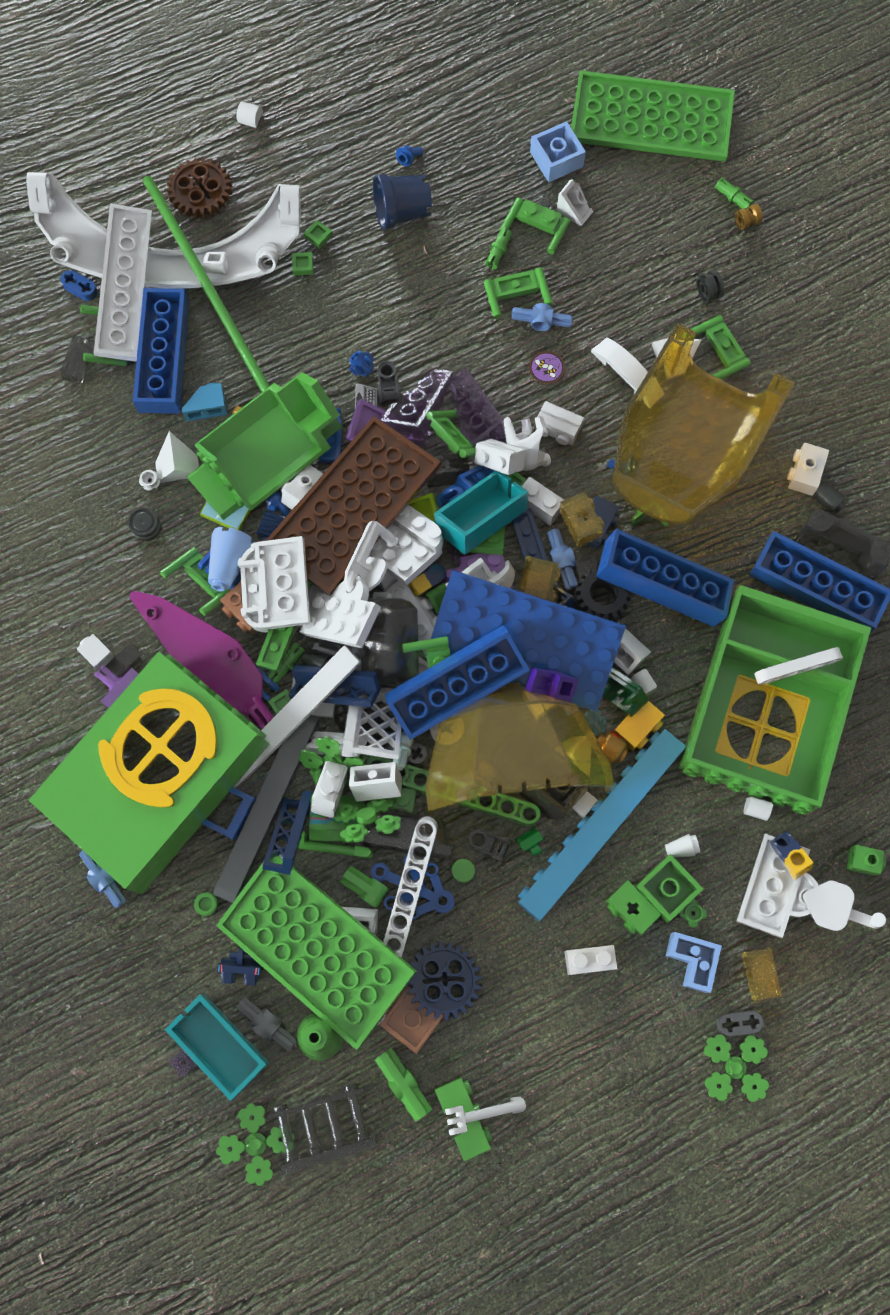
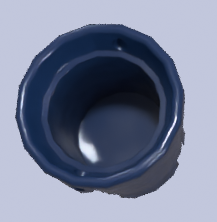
M376 174L374 176V206L378 222L383 230L394 228L399 223L431 215V212L426 213L427 207H432L429 183H423L422 179L426 178L424 174L390 177L386 174Z

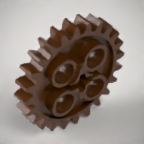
M195 157L193 163L187 159V165L184 166L180 163V170L173 169L175 175H169L171 181H167V192L174 209H178L180 214L185 212L187 217L194 214L195 219L201 214L203 219H205L206 213H209L212 217V211L215 210L220 213V206L226 208L225 201H230L229 195H232L231 188L233 186L229 173L226 172L225 167L221 168L219 162L214 164L213 159H210L207 163L205 157L202 158L201 162H198Z

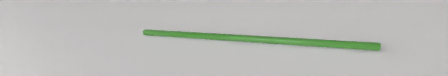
M151 176L144 177V185L261 392L265 391L270 385L153 178Z

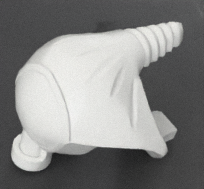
M543 416L535 418L537 430L532 434L530 418L521 420L522 432L516 434L510 418L506 417L504 419V430L507 444L526 451L523 470H533L541 465L544 467L551 464L549 454L539 450L541 437L547 429Z

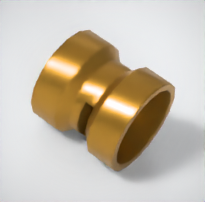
M753 204L748 209L742 208L735 212L737 226L740 230L749 228L750 225L755 226L762 223L763 213L760 206Z

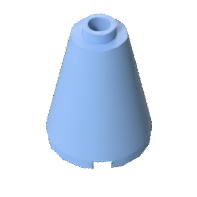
M218 527L212 533L208 582L217 591H224L231 587L241 571L238 566L239 558H242L243 554L253 544L251 542L252 538L248 534L234 528L222 531L223 527Z

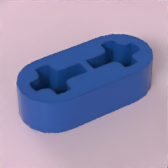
M72 270L62 273L60 281L68 292L86 301L96 298L98 290L93 281ZM83 288L87 290L91 288V291L84 292Z

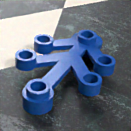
M408 854L404 857V864L406 863ZM377 863L371 869V876L377 881L384 882L387 880L399 886L401 876L390 872L384 863ZM434 863L428 864L425 873L431 879L434 892L425 888L424 883L422 884L419 898L423 897L430 901L416 907L417 914L412 920L432 910H436L439 913H447L454 906V897L451 892L443 890L438 876V866ZM434 866L436 872L429 874L427 872L428 867ZM378 868L384 869V874L382 876L376 875V870ZM409 870L413 880L420 878L417 870ZM409 892L401 894L402 900L405 902L414 900L413 895ZM388 896L385 898L384 906L388 910H392L393 907H388L387 901L389 899L395 900L396 896ZM441 897L447 899V904L444 906L438 903Z

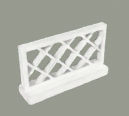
M381 687L373 706L370 707L375 712L370 715L363 710L367 707L348 706L341 756L351 757V752L398 760L401 725L396 717L391 719L385 714L391 709L386 702L384 694L393 690L392 688ZM364 694L358 698L368 699V696ZM382 701L386 707L380 709L375 703ZM380 716L385 722L378 725L373 719ZM368 722L373 728L366 731L361 725ZM390 726L395 732L389 735L383 729ZM378 732L383 739L376 741L371 735ZM366 739L371 745H358V742ZM388 742L394 748V751L386 750L382 745Z

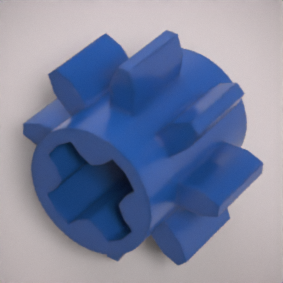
M359 350L349 359L351 365L349 369L355 376L362 375L365 377L374 369L373 360L375 358L368 351L365 353Z

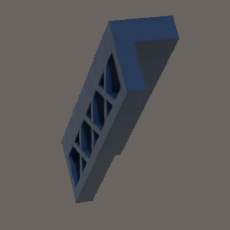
M295 665L292 673L296 683L289 693L290 700L323 667ZM354 670L322 703L372 707L381 691L377 672ZM344 692H350V694L344 697L338 696ZM364 694H370L368 699L358 698Z
M304 790L300 801L284 798L262 869L291 875L310 811V801L313 792ZM287 807L297 808L298 810L291 815L287 811ZM290 822L292 829L285 831L281 825ZM285 839L287 845L280 848L276 842ZM280 856L283 861L282 864L270 862V859Z

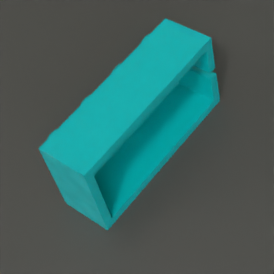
M494 471L434 513L435 523L439 526L442 537L463 554H466L527 510L528 491L515 481L511 483V478L504 473Z
M199 994L185 1009L186 1013H181L165 1031L223 1094L232 1101L246 1089L270 1062L206 994Z

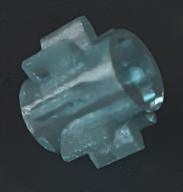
M588 709L585 715H580L579 730H584L585 736L597 737L601 732L605 733L607 717H601L600 710L596 712Z

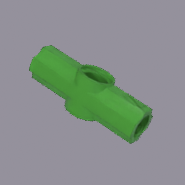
M392 1047L375 1059V1062L389 1081V1087L397 1099L403 1102L415 1122L433 1110L418 1088V1082L410 1070L404 1067Z

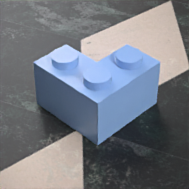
M677 932L671 933L665 956L688 963L683 986L704 993H711L722 945Z

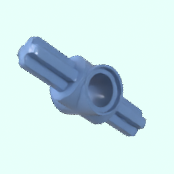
M545 303L536 304L533 306V310L514 307L512 310L513 320L531 322L530 325L537 331H547L551 328V325L571 327L572 325L571 315L553 313L554 309Z
M552 529L547 533L552 547L549 553L550 563L554 572L556 571L561 574L565 589L572 590L577 587V581L573 572V568L576 566L575 556L572 548L564 545L559 529Z
M82 850L79 856L89 869L87 873L89 883L98 893L104 892L115 908L122 906L126 902V898L116 885L117 881Z

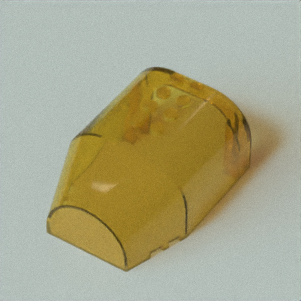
M680 323L676 324L625 410L612 475L614 488L630 505L654 519L678 525L689 523L737 487L795 382L775 373L765 392L753 394L742 391L699 368L690 355L697 332Z

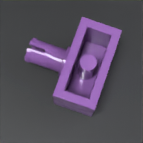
M105 665L100 670L106 676L99 671L94 674L95 677L109 687L108 694L101 700L106 707L110 708L138 676V673L133 668L120 678L105 667Z

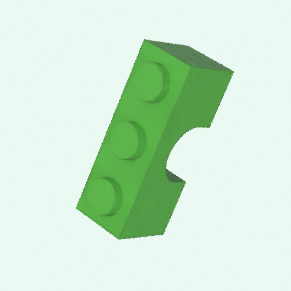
M462 1077L435 1088L444 1114L446 1113L445 1109L456 1106H463L464 1113L480 1109L478 1103L473 1105L469 1096L473 1094L468 1080L463 1082ZM480 1120L467 1123V1132L454 1135L464 1161L491 1149L489 1142L493 1141L488 1127L483 1128Z

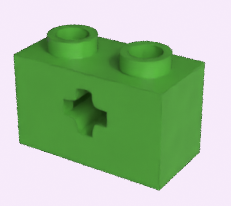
M628 880L606 900L609 904L607 909L615 917L620 916L625 921L623 924L625 928L633 935L635 933L638 935L643 934L661 915ZM627 904L629 906L633 904L636 906L634 909L636 914H628L629 907Z

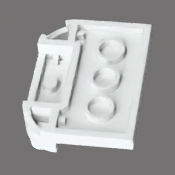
M409 505L388 528L395 537H398V543L388 547L387 542L381 537L369 554V557L384 559L387 562L386 572L406 586L442 554L443 538L439 526Z
M303 536L251 544V547L238 560V566L241 569L242 617L254 630L260 632H268V629L310 624L305 542Z

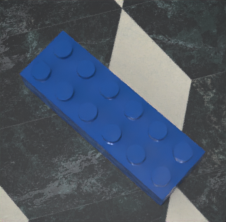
M143 288L133 403L139 413L180 414L190 303L185 289Z
M616 529L606 539L596 577L712 627H715L727 617L734 579L619 529Z
M775 531L767 539L749 574L750 577L816 610L871 627L870 633L877 628L890 601L889 588Z
M503 625L384 695L388 706L409 740L525 674L530 669Z

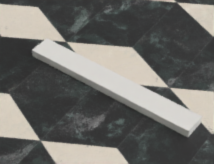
M343 646L261 730L267 735L264 739L269 743V746L241 777L234 788L238 789L362 663L347 646Z

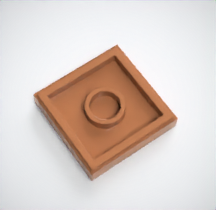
M407 986L379 1025L417 1054L442 1020L443 1015L440 1014L439 1018L434 1020V1013L432 1012L428 1017H425V1008L418 1012L417 1009L420 1004L419 1002L411 1004L415 996L414 994L407 995V992L412 989Z

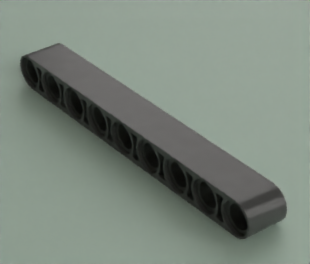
M310 715L282 743L215 886L213 893L215 896L233 903L244 889L282 807L284 798H286L302 764L298 760L300 752L305 749L308 743H311V737L319 727L321 720L319 717Z

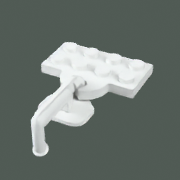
M377 521L369 522L345 571V580L336 587L330 596L324 593H317L309 610L310 624L302 625L299 632L305 636L362 648L381 608L378 604L367 601L369 591L381 583L387 570V562L384 559L369 557V554L378 535L387 542L388 547L396 545L399 541L398 537H395Z
M764 834L736 922L781 939L783 938L789 916L799 918L811 913L817 925L833 931L843 929L848 920L873 929H878L886 924V917L882 913H875L873 916L851 909L854 893L847 885L832 880L818 885L816 880L808 873L794 880L788 868L770 844V841L776 837ZM802 847L806 854L809 855L810 849Z

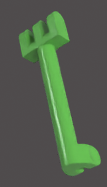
M303 831L298 848L355 856L362 859H372L374 855L366 847H351L307 841L308 835L305 831Z

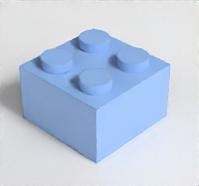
M567 121L531 137L530 153L548 183L584 166L586 151Z

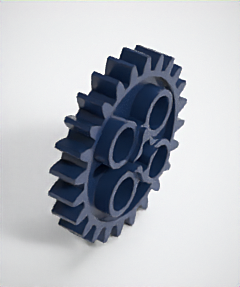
M442 941L439 942L438 948L431 943L429 945L430 951L424 947L421 949L423 956L417 953L414 955L417 963L411 961L409 963L417 972L407 984V986L412 987L407 992V995L414 994L415 997L411 1004L419 1002L420 1005L417 1011L419 1012L425 1008V1017H428L432 1012L434 1013V1020H437L440 1014H442L444 1021H447L450 1013L456 1019L458 1017L457 1011L464 1015L466 1013L465 1006L468 1008L474 1006L470 999L477 1000L479 998L474 991H480L482 988L476 984L482 977L475 976L480 967L472 966L476 959H467L469 951L463 954L460 953L461 945L455 950L452 949V942L448 944L447 948H444ZM449 963H456L459 966L460 971L458 974L450 972ZM425 965H434L437 970L436 974L429 975L425 970ZM442 976H444L445 980L456 978L464 979L463 982L449 981L445 986H443L442 982H433L429 984L423 983V980L435 981L439 980ZM455 986L461 990L460 998H455L451 995V987ZM428 988L437 990V999H430L427 996Z

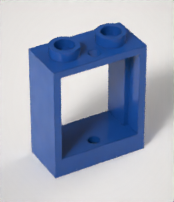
M232 787L229 792L243 800L228 829L226 830L206 819L201 824L237 841L256 798Z

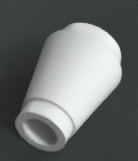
M688 834L669 844H665L667 855L671 854L673 857H690L701 853L696 835L690 836Z

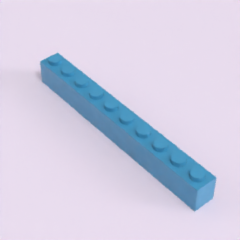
M666 729L661 734L656 732L648 741L652 745L647 751L644 748L641 749L635 757L637 760L636 764L633 767L628 765L620 774L623 777L620 783L614 782L606 791L609 796L604 802L601 799L598 800L592 808L594 811L593 815L590 818L585 816L577 825L580 829L575 836L570 834L562 843L565 848L561 853L555 851L548 860L550 866L545 871L541 868L533 877L536 881L531 888L526 886L518 895L521 899L518 904L538 922L547 914L686 747Z

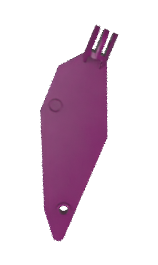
M138 591L130 593L131 601L172 657L233 708L243 713L260 730L274 718L262 701L263 675L238 640L162 597Z

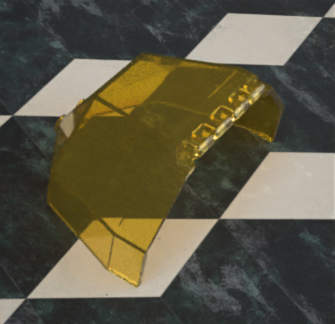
M511 683L508 687L495 690L440 722L425 787L428 815H433V810L476 799L479 794L481 797L498 795L497 786L501 785L502 794L522 792V782H525L527 791L545 789V779H549L551 788L568 786L569 784L571 786L605 787L606 792H611L615 787L611 763L577 704L567 700L556 699L549 695L529 692L526 690V686H521V683Z

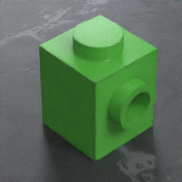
M860 845L850 847L846 870L871 876L879 875L884 871L886 866L884 851Z

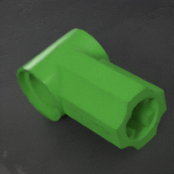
M353 866L347 869L340 881L345 887L360 895L362 900L376 909L389 891V888L374 878H369Z

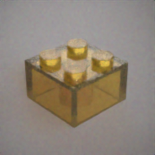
M526 556L518 591L553 602L556 592L553 590L554 583L559 580L561 568H558L559 563Z

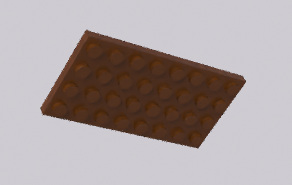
M373 416L266 541L303 536L307 580L330 596L336 587L345 580V571L368 523L377 521L388 529L441 467V462Z

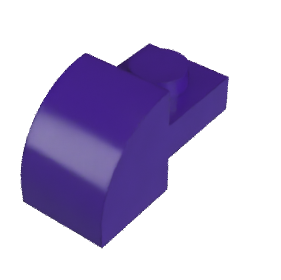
M532 668L526 690L549 695L556 699L572 701L578 679L551 669Z

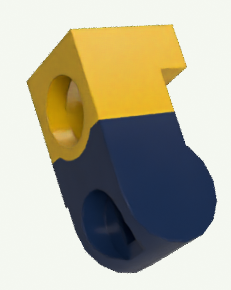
M432 564L423 574L412 580L408 585L413 594L418 597L437 586L446 577L445 568L440 564Z
M787 831L770 841L773 850L786 865L794 880L812 869L814 862Z

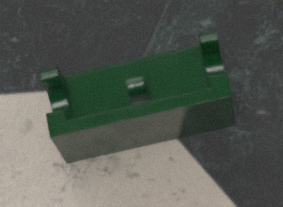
M611 669L607 681L609 685L605 688L602 697L632 717L649 700L640 685L616 669Z

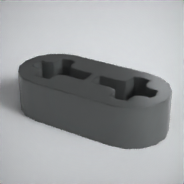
M755 1011L728 1013L718 1018L716 1026L718 1031L725 1036L752 1034L762 1029L763 1018ZM749 1015H752L753 1019H757V1024H754L753 1029L750 1025L742 1024V1021L750 1019ZM726 1018L730 1022H737L738 1026L730 1027V1032L722 1026V1023H726Z

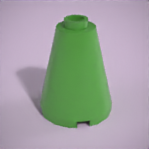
M314 1012L307 1015L298 1026L296 1034L298 1047L306 1057L312 1060H327L333 1057L342 1047L343 1038ZM314 1033H317L319 1035V1040L317 1042L314 1040Z

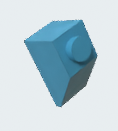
M208 383L198 388L182 408V413L187 422L228 415L225 392L221 383Z

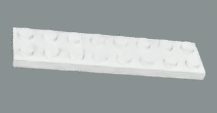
M110 203L94 356L137 361L152 210Z

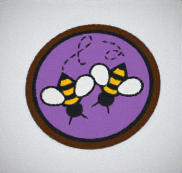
M542 351L534 355L530 360L529 371L536 381L550 384L558 381L563 376L565 364L558 354L551 351Z

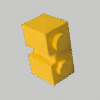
M648 701L632 717L628 715L614 732L627 741V747L632 752L636 747L641 750L649 741L646 736L651 731L656 733L664 724L661 720L665 714Z

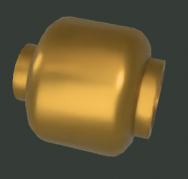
M608 731L605 735L600 733L594 741L596 745L595 754L608 764L616 762L619 764L629 750L627 748V741L614 731Z

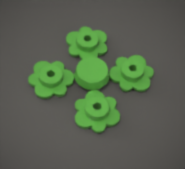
M329 737L318 738L315 741L318 750L326 754L323 759L317 753L302 750L298 757V760L303 762V766L309 769H319L323 762L330 761L345 765L350 773V767L366 765L359 757H346L344 760L340 755V743ZM348 779L346 781L345 787L349 786L350 782Z
M388 798L370 800L367 803V808L360 810L351 804H345L337 808L334 820L347 823L350 820L357 819V822L360 823L347 826L346 830L341 831V838L345 839L346 842H360L368 834L364 825L373 822L376 824V830L382 831L384 834H390L394 830L399 829L401 818L398 816L385 815L377 819V813L387 812L388 808L394 805L393 801Z
M718 1034L714 1038L709 1037L707 1039L708 1045L704 1048V1054L711 1057L715 1063H718L720 1060L727 1061L725 1064L727 1074L720 1075V1073L714 1072L712 1077H708L705 1080V1087L709 1089L708 1095L716 1097L719 1101H724L727 1099V1093H731L733 1090L732 1086L729 1085L731 1078H742L744 1085L741 1087V1091L746 1094L749 1101L755 1102L758 1098L764 1099L766 1097L765 1091L769 1088L768 1081L761 1079L759 1073H754L753 1075L746 1074L747 1066L745 1061H752L758 1064L761 1058L763 1059L767 1056L768 1051L763 1047L764 1041L756 1039L753 1035H748L745 1038V1043L740 1044V1049L743 1051L741 1059L740 1057L730 1058L729 1050H731V1044L726 1042V1038L723 1035Z
M250 1103L238 1113V1117L241 1120V1128H247L252 1133L246 1138L245 1146L243 1142L238 1141L236 1135H232L230 1138L222 1136L219 1139V1147L216 1149V1154L221 1156L220 1159L223 1164H229L232 1160L234 1162L238 1161L240 1153L245 1148L247 1153L255 1156L252 1159V1163H248L245 1167L248 1172L246 1174V1181L250 1184L256 1182L258 1186H262L265 1181L272 1178L273 1171L270 1169L271 1162L263 1160L258 1155L264 1152L266 1144L269 1147H273V1152L276 1154L281 1151L288 1153L292 1149L291 1142L294 1141L295 1136L293 1133H290L289 1126L285 1124L279 1128L273 1127L271 1135L267 1137V1140L262 1134L256 1133L259 1126L265 1123V1118L263 1117L265 1109L262 1106L255 1107L253 1103ZM251 1115L254 1116V1120L250 1119Z

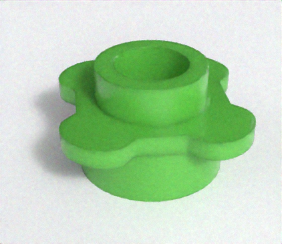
M693 899L679 912V916L685 918L688 921V925L694 928L698 926V922L701 919L707 917V911L702 909L698 902Z

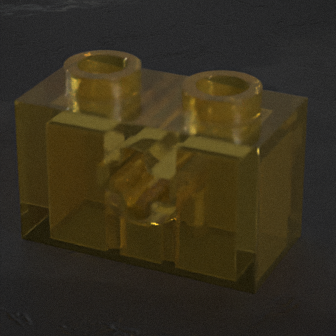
M585 492L561 501L559 511L577 547L600 538L604 528L602 518L600 516L597 517L594 511L595 505L590 497L588 498Z
M766 948L742 952L752 1000L781 997L782 994L772 949Z

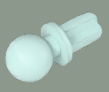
M401 732L398 760L393 759L399 771L406 767L407 758L411 755L410 747L413 745V739L409 740L405 732Z

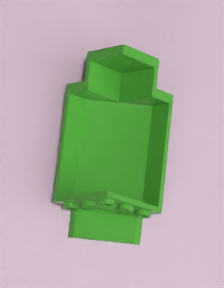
M303 372L283 387L274 383L195 444V447L198 449L196 454L203 464L190 473L187 478L222 520H225L243 506L251 511L331 448L326 440L342 428L337 419L340 414L320 383Z

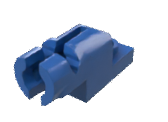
M479 465L459 475L454 485L446 488L438 495L437 504L439 508L454 500L495 470Z

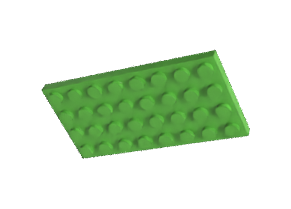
M580 70L571 129L579 142L583 144L726 162L735 90Z
M280 856L270 859V862L282 864L283 861ZM262 863L216 926L356 1050L360 1049L417 971L294 866L291 875L264 870L262 869Z

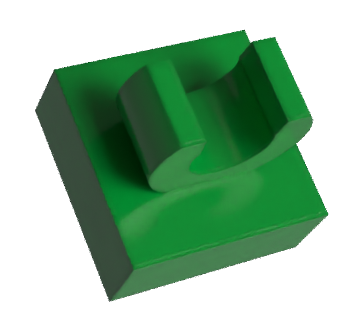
M534 827L514 839L519 848L523 851L528 849L533 856L542 852L537 843L542 841L543 837Z

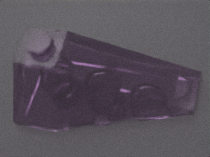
M465 367L449 380L453 400L456 403V414L461 426L459 427L460 432L471 443L473 448L476 447L478 442H485L488 439L503 442L506 439L504 418Z
M433 369L417 383L418 386L412 392L407 391L403 394V399L399 403L394 402L390 405L381 421L414 444L423 446L433 429L430 426L432 420L426 418V413L428 411H440L453 373L451 371Z

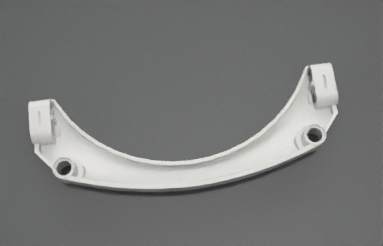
M28 172L26 181L30 211L34 213L36 224L49 242L54 244L50 250L53 261L102 278L107 229L93 220L73 201L52 173ZM278 184L265 207L244 228L217 243L193 248L202 267L206 252L227 253L228 269L226 274L206 273L213 286L243 281L274 271L278 263V255H282L300 233V185ZM148 246L145 276L146 287L172 289L202 287L182 250H167ZM58 248L64 249L66 256L61 255ZM263 258H270L273 264L270 266L264 264Z

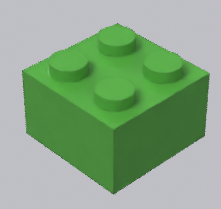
M671 854L666 856L635 886L661 913L660 917L665 923L671 921L703 890L698 882Z

